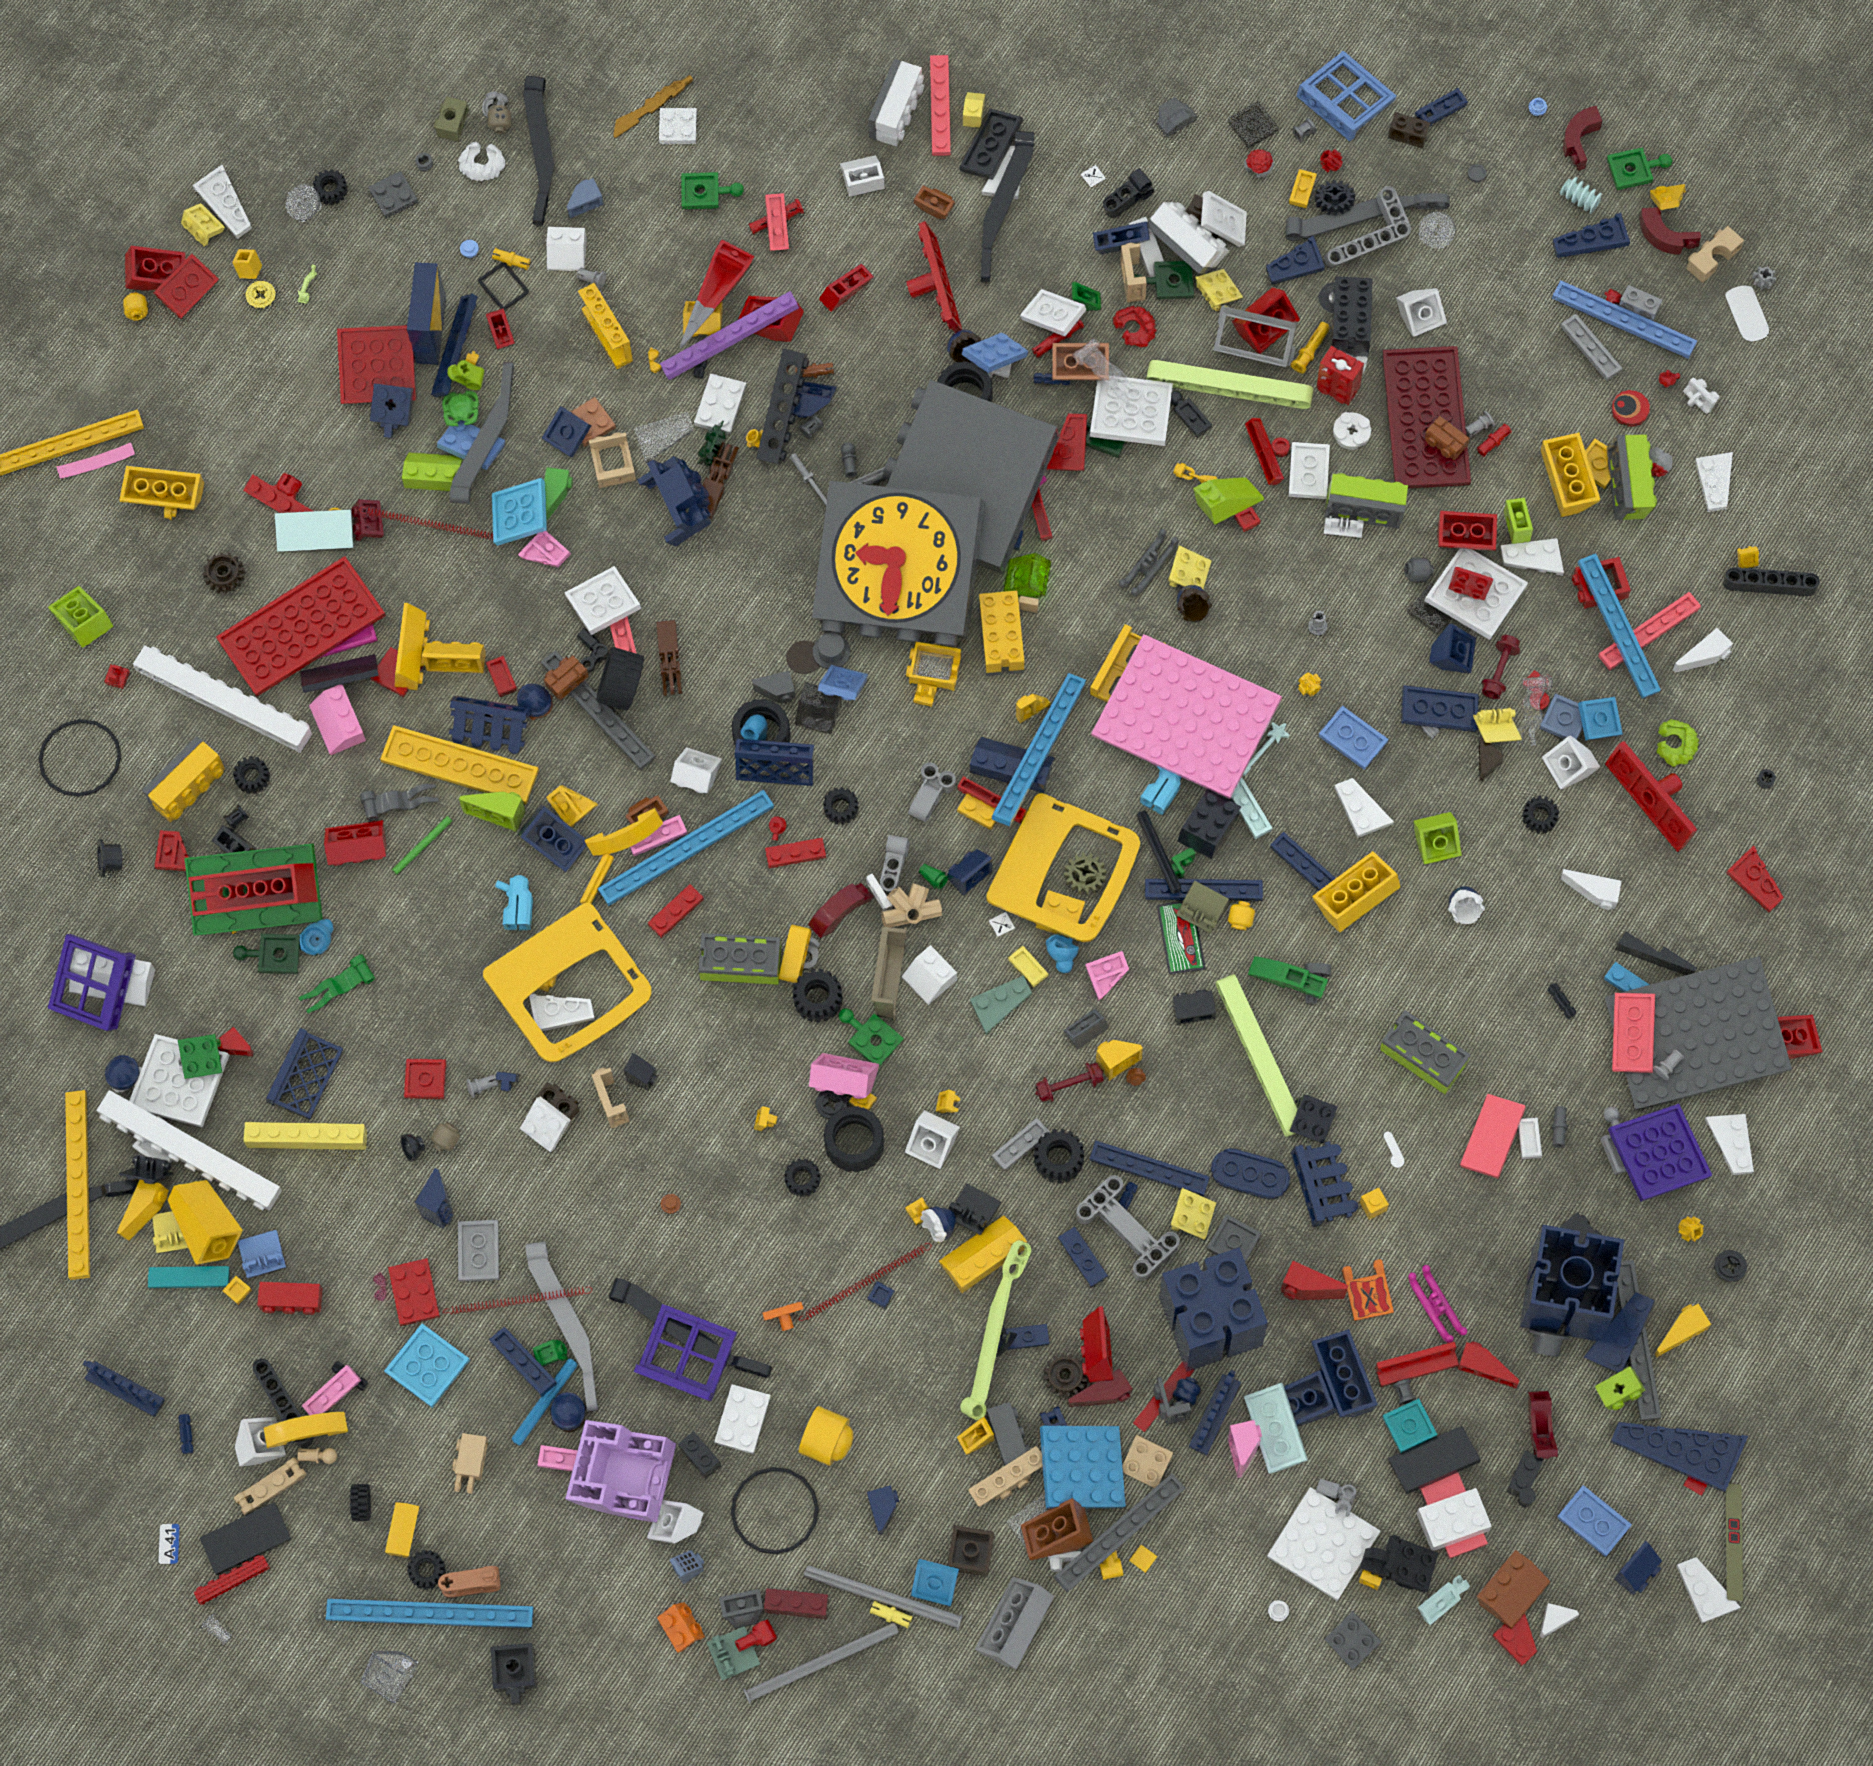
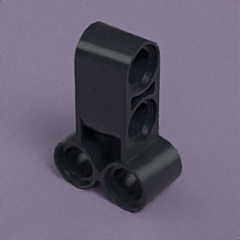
M1141 168L1133 171L1129 175L1127 182L1104 199L1103 207L1108 217H1118L1140 199L1146 200L1154 193L1155 189L1152 187V181ZM1124 194H1131L1128 198H1123ZM1110 205H1116L1114 209H1108Z

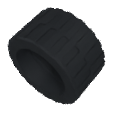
M963 361L949 365L941 372L937 379V382L949 387L959 383L973 384L981 390V399L992 402V380L989 374L975 363Z
M616 647L610 650L597 692L596 701L598 703L625 711L629 710L641 677L644 663L643 655Z
M754 699L739 707L733 716L731 726L735 747L737 739H744L741 735L743 725L749 717L756 714L762 715L765 719H769L779 726V733L772 740L773 742L790 743L791 732L787 713L774 701Z
M848 1106L836 1111L825 1125L824 1143L827 1156L838 1168L848 1172L865 1171L869 1167L874 1166L881 1158L884 1150V1132L880 1120L872 1111L870 1112L864 1107ZM850 1124L863 1125L872 1132V1145L863 1153L856 1155L846 1154L838 1149L835 1142L836 1134L839 1130Z

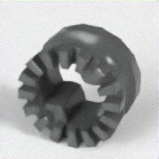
M428 153L417 155L415 160L417 168L423 172L430 170L433 166L431 156ZM424 159H425V160H426V159L429 160V162H425L424 165H422V164L419 163L420 161H423Z

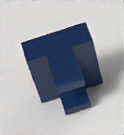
M497 1072L496 1080H501V1090L511 1091L512 1082H518L519 1074Z

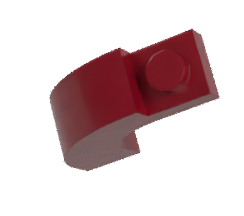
M1592 106L1578 112L1570 120L1566 128L1563 140L1564 156H1571V161L1573 165L1576 164L1578 171L1585 169L1587 163L1580 139L1588 133L1601 129L1603 120L1597 106Z
M1658 207L1641 208L1639 222L1642 233L1655 248L1669 254H1681L1683 248L1693 249L1699 247L1701 240L1700 231L1674 232L1664 225L1661 211Z
M851 883L832 896L815 913L808 925L820 938L833 933L837 925L847 914L855 908L870 902L874 896L862 883L857 885Z
M1549 1391L1528 1392L1529 1426L1533 1453L1537 1455V1458L1549 1459L1551 1457H1558V1449L1552 1428V1400Z

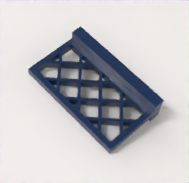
M737 739L735 747L736 780L813 786L814 745ZM761 760H767L769 762L765 764ZM753 763H756V764H758L760 767L755 770V769H754L752 766H750V765H752ZM800 763H806L807 765L803 767ZM775 764L779 769L774 771L770 766ZM794 765L799 770L793 772L789 768ZM747 769L751 773L740 774V771ZM765 770V771H767L770 775L765 776V775H762L761 772ZM782 772H785V773H787L789 776H788V777H782V776H780L779 774H781ZM804 773L809 779L800 778L799 775Z
M299 1028L267 1095L266 1102L271 1105L275 1104L310 1120L343 1048ZM308 1040L317 1042L319 1049L308 1053L306 1048ZM331 1048L337 1051L335 1058L326 1060L323 1053L324 1050ZM321 1052L324 1062L313 1065L310 1055ZM307 1057L311 1066L300 1070L298 1066L299 1059ZM326 1065L327 1075L318 1078L315 1068ZM312 1070L316 1079L305 1083L301 1073ZM299 1074L302 1084L291 1087L290 1078ZM317 1082L319 1086L318 1093L309 1095L306 1086ZM304 1087L307 1097L296 1100L293 1091ZM291 1092L294 1102L285 1104L280 1101L283 1094ZM309 1100L311 1105L309 1113L301 1111L298 1103Z

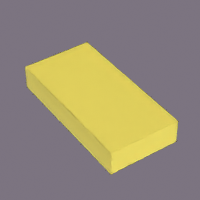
M1024 946L1008 957L1011 964L1022 976L1024 975L1033 988L1049 975Z

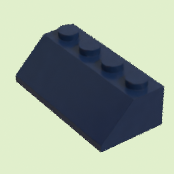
M981 737L972 755L970 773L1010 783L1027 749ZM1047 756L1030 790L1044 793L1055 757Z
M1348 1329L1311 1341L1339 1418L1356 1417L1374 1411L1378 1403L1350 1330Z

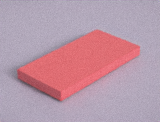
M1615 993L1613 1072L1653 1073L1655 994Z
M1487 1094L1460 1166L1499 1179L1526 1109L1525 1105Z
M1458 1472L1420 1489L1426 1505L1466 1492ZM1483 1533L1444 1548L1449 1559L1486 1546L1488 1542Z

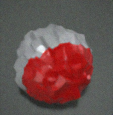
M1257 149L1251 151L1244 165L1248 172L1250 170L1255 172L1257 178H1264L1273 170L1274 160L1270 152Z
M1658 447L1650 449L1649 459L1652 460L1651 476L1661 477L1669 473L1673 463L1672 456L1669 453H1664V450Z

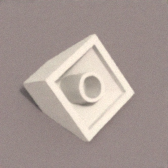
M1438 289L1415 290L1396 297L1400 314L1413 337L1447 323Z
M1568 736L1542 757L1560 789L1569 787L1587 778L1600 768L1592 752L1572 736Z
M276 1417L241 1420L235 1444L239 1466L258 1465L286 1455L284 1445L267 1448L263 1428L277 1423Z
M663 1500L657 1523H652L647 1538L675 1544L697 1532L704 1513L686 1503Z

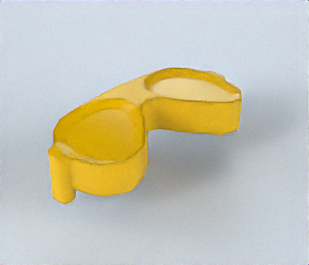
M651 347L648 351L650 370L656 373L661 370V365L654 362L659 356V351Z

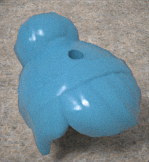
M327 918L319 920L317 923L308 925L301 932L299 942L302 951L315 956L323 954L328 949L331 943V933L334 930L331 920Z
M1054 934L1046 940L1047 952L1056 961L1057 970L1061 973H1068L1073 968V960L1078 954L1079 947L1073 945L1072 938L1068 939L1060 934Z

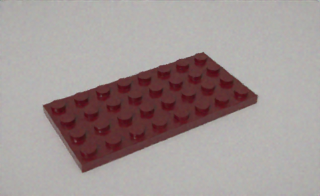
M1457 346L1382 350L1394 482L1408 485V489L1471 485L1468 446L1453 460L1452 458L1444 457L1440 449L1436 446H1430L1425 439L1427 429L1439 416L1466 435Z

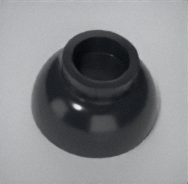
M412 1134L401 1135L402 1150L408 1161L413 1162L425 1150L423 1139Z

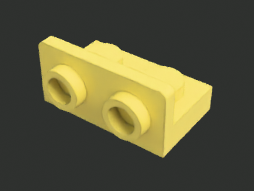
M201 203L184 210L181 224L203 246L208 245L209 238L224 231V226Z

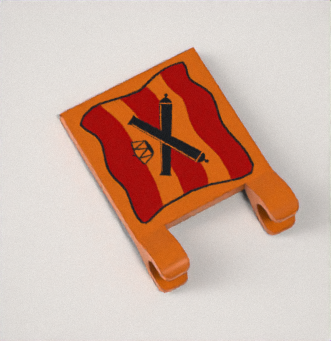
M1381 1259L1375 1260L1373 1263L1376 1273L1373 1276L1353 1280L1351 1267L1345 1266L1342 1269L1345 1284L1349 1285L1347 1292L1354 1321L1394 1313Z

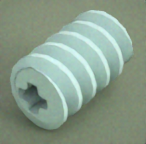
M1578 177L1572 180L1568 179L1563 185L1560 195L1566 194V199L1572 198V203L1578 202L1577 206H1584V211L1590 210L1591 215L1600 203L1602 193L1595 196L1596 189L1589 192L1590 185L1583 188L1584 181L1576 183Z

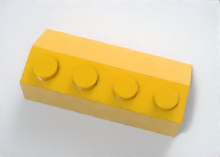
M1580 433L1543 440L1540 451L1561 517L1581 513L1598 503L1600 496Z
M126 466L119 501L195 510L202 498L204 481L201 474Z
M404 603L395 672V687H407L410 690H418V684H422L423 673L420 672V666L425 665L422 658V650L425 648L428 639L424 637V633L429 631L430 620H426V612L409 603Z
M1372 851L1312 897L1327 921L1341 932L1398 890L1400 883L1398 874Z
M1003 1215L986 1227L981 1235L976 1234L939 1260V1263L961 1293H964L1004 1264L1014 1242L1021 1240L1027 1243L1017 1227ZM1024 1245L1019 1247L1018 1254L1024 1250Z

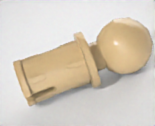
M317 1447V1449H298V1461H312L319 1464L320 1460H323L326 1464H332L337 1459V1453L332 1448H326L323 1452H320V1447Z

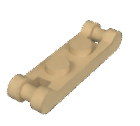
M296 1457L290 1459L286 1464L233 1498L242 1507L241 1511L244 1515L250 1514L307 1475L304 1469L299 1467V1461ZM292 1470L294 1475L289 1478L287 1472ZM252 1496L254 1501L249 1504L246 1499Z

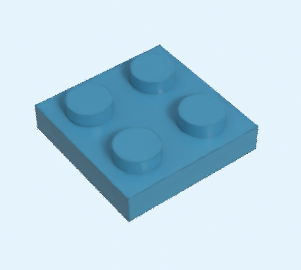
M1615 697L1578 703L1585 741L1623 735Z
M919 1559L911 1596L951 1606L959 1569Z

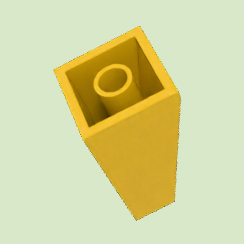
M207 1180L175 1185L169 1195L168 1202L196 1265L229 1259L243 1230Z

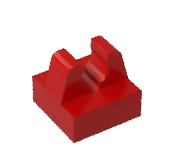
M1252 506L1234 516L1243 532L1253 529L1261 522Z
M110 664L104 682L107 685L124 689L130 671L121 666Z

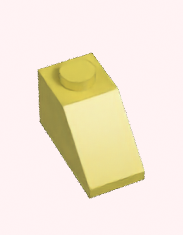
M967 92L963 110V126L980 128L983 118L985 94Z

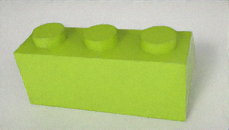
M409 452L403 465L402 481L404 488L450 491L452 480L460 468L463 459L453 455Z

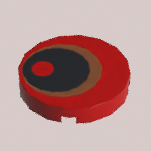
M1633 390L1621 392L1612 403L1613 417L1618 423L1628 425L1629 427L1642 424L1650 410L1648 399L1642 393Z

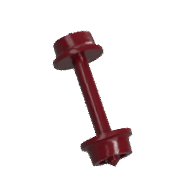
M1502 635L1500 641L1496 642V649L1502 652L1493 679H1484L1481 683L1483 686L1482 694L1490 699H1500L1502 693L1506 692L1507 688L1500 682L1509 655L1515 656L1520 653V641L1516 637Z
M1087 1062L1085 1063L1087 1072L1049 1085L1046 1077H1043L1042 1081L1035 1083L1037 1090L1035 1095L1039 1096L1041 1102L1050 1101L1052 1103L1054 1102L1052 1092L1090 1080L1092 1087L1096 1088L1097 1084L1104 1082L1102 1075L1104 1070L1100 1069L1097 1062L1092 1064Z

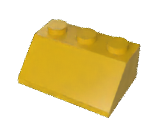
M433 641L432 643H426L422 658L427 671L484 673L486 651L484 645L477 642L470 644L451 642V644Z

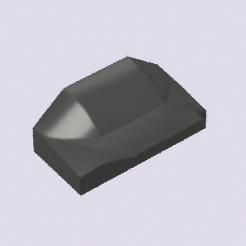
M1173 97L1159 106V118L1156 125L1168 138L1196 121L1197 115L1186 103H1182L1176 97Z
M760 1589L719 1597L723 1619L728 1620L734 1628L757 1624L759 1615L764 1610Z

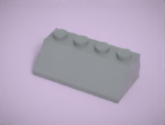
M1012 1577L975 1650L1004 1666L1017 1669L1054 1595L1038 1584Z

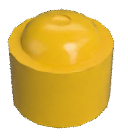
M817 1406L804 1431L799 1446V1454L831 1466L834 1461L842 1460L848 1454L854 1438L853 1430L849 1426L850 1419Z

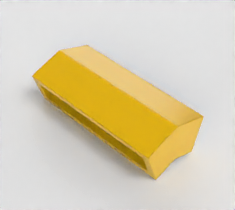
M395 1503L385 1553L392 1556L409 1557L419 1506Z

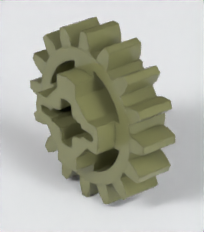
M1082 852V857L1075 854V860L1069 859V865H1065L1066 872L1064 873V878L1067 879L1066 885L1072 884L1071 890L1078 889V894L1085 891V894L1088 895L1089 890L1096 893V887L1101 889V882L1106 881V877L1103 876L1106 875V869H1103L1104 862L1098 863L1099 857L1093 859L1092 853L1088 857L1085 856L1084 852ZM1072 875H1074V877L1077 878L1079 882H1076Z

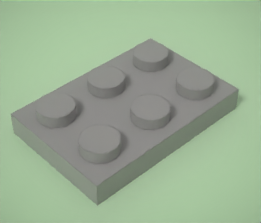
M498 1220L458 1222L459 1282L499 1280Z

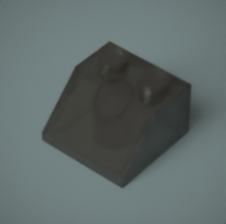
M805 682L799 699L795 725L832 735L843 699L837 695H825L822 691H818V685Z

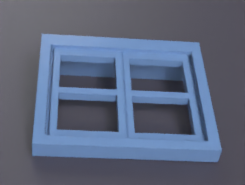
M1344 51L1300 84L1297 92V97L1349 142L1355 138L1357 130L1394 102L1397 97ZM1342 65L1359 78L1348 88L1332 75ZM1326 77L1343 91L1332 101L1315 87ZM1364 84L1382 97L1371 107L1354 94ZM1349 96L1366 110L1356 119L1351 118L1337 106Z

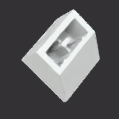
M876 155L840 163L849 197L885 189L884 176Z

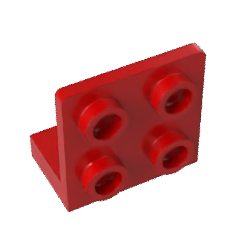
M1455 567L1448 589L1458 594L1471 596L1476 600L1485 601L1493 583V578L1461 567Z

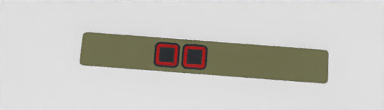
M1728 1484L1726 1489L1727 1599L1733 1601H1743L1742 1486L1740 1484Z

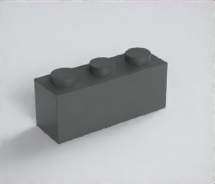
M1008 1402L987 1409V1416L1003 1464L1006 1466L1029 1451L1030 1448L1028 1445H1024L1022 1438H1025V1433L1022 1426L1018 1427L1016 1419L1019 1416L1016 1407H1012L1011 1403Z

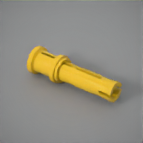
M1320 322L1306 346L1299 350L1296 360L1291 362V367L1296 372L1305 373L1307 365L1313 361L1315 351L1331 329L1327 323Z

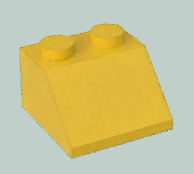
M696 301L685 302L683 310V334L685 333L686 327L688 325ZM723 302L718 305L692 337L699 334L710 336L722 329Z
M1112 1040L1109 1043L1105 1041L1098 1046L1096 1062L1100 1069L1104 1070L1103 1073L1110 1081L1142 1060L1143 1047L1139 1044Z

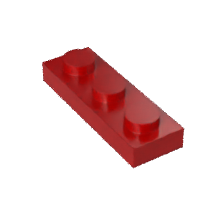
M823 838L765 848L769 868L826 858Z
M689 884L648 922V926L662 938L704 900V897Z

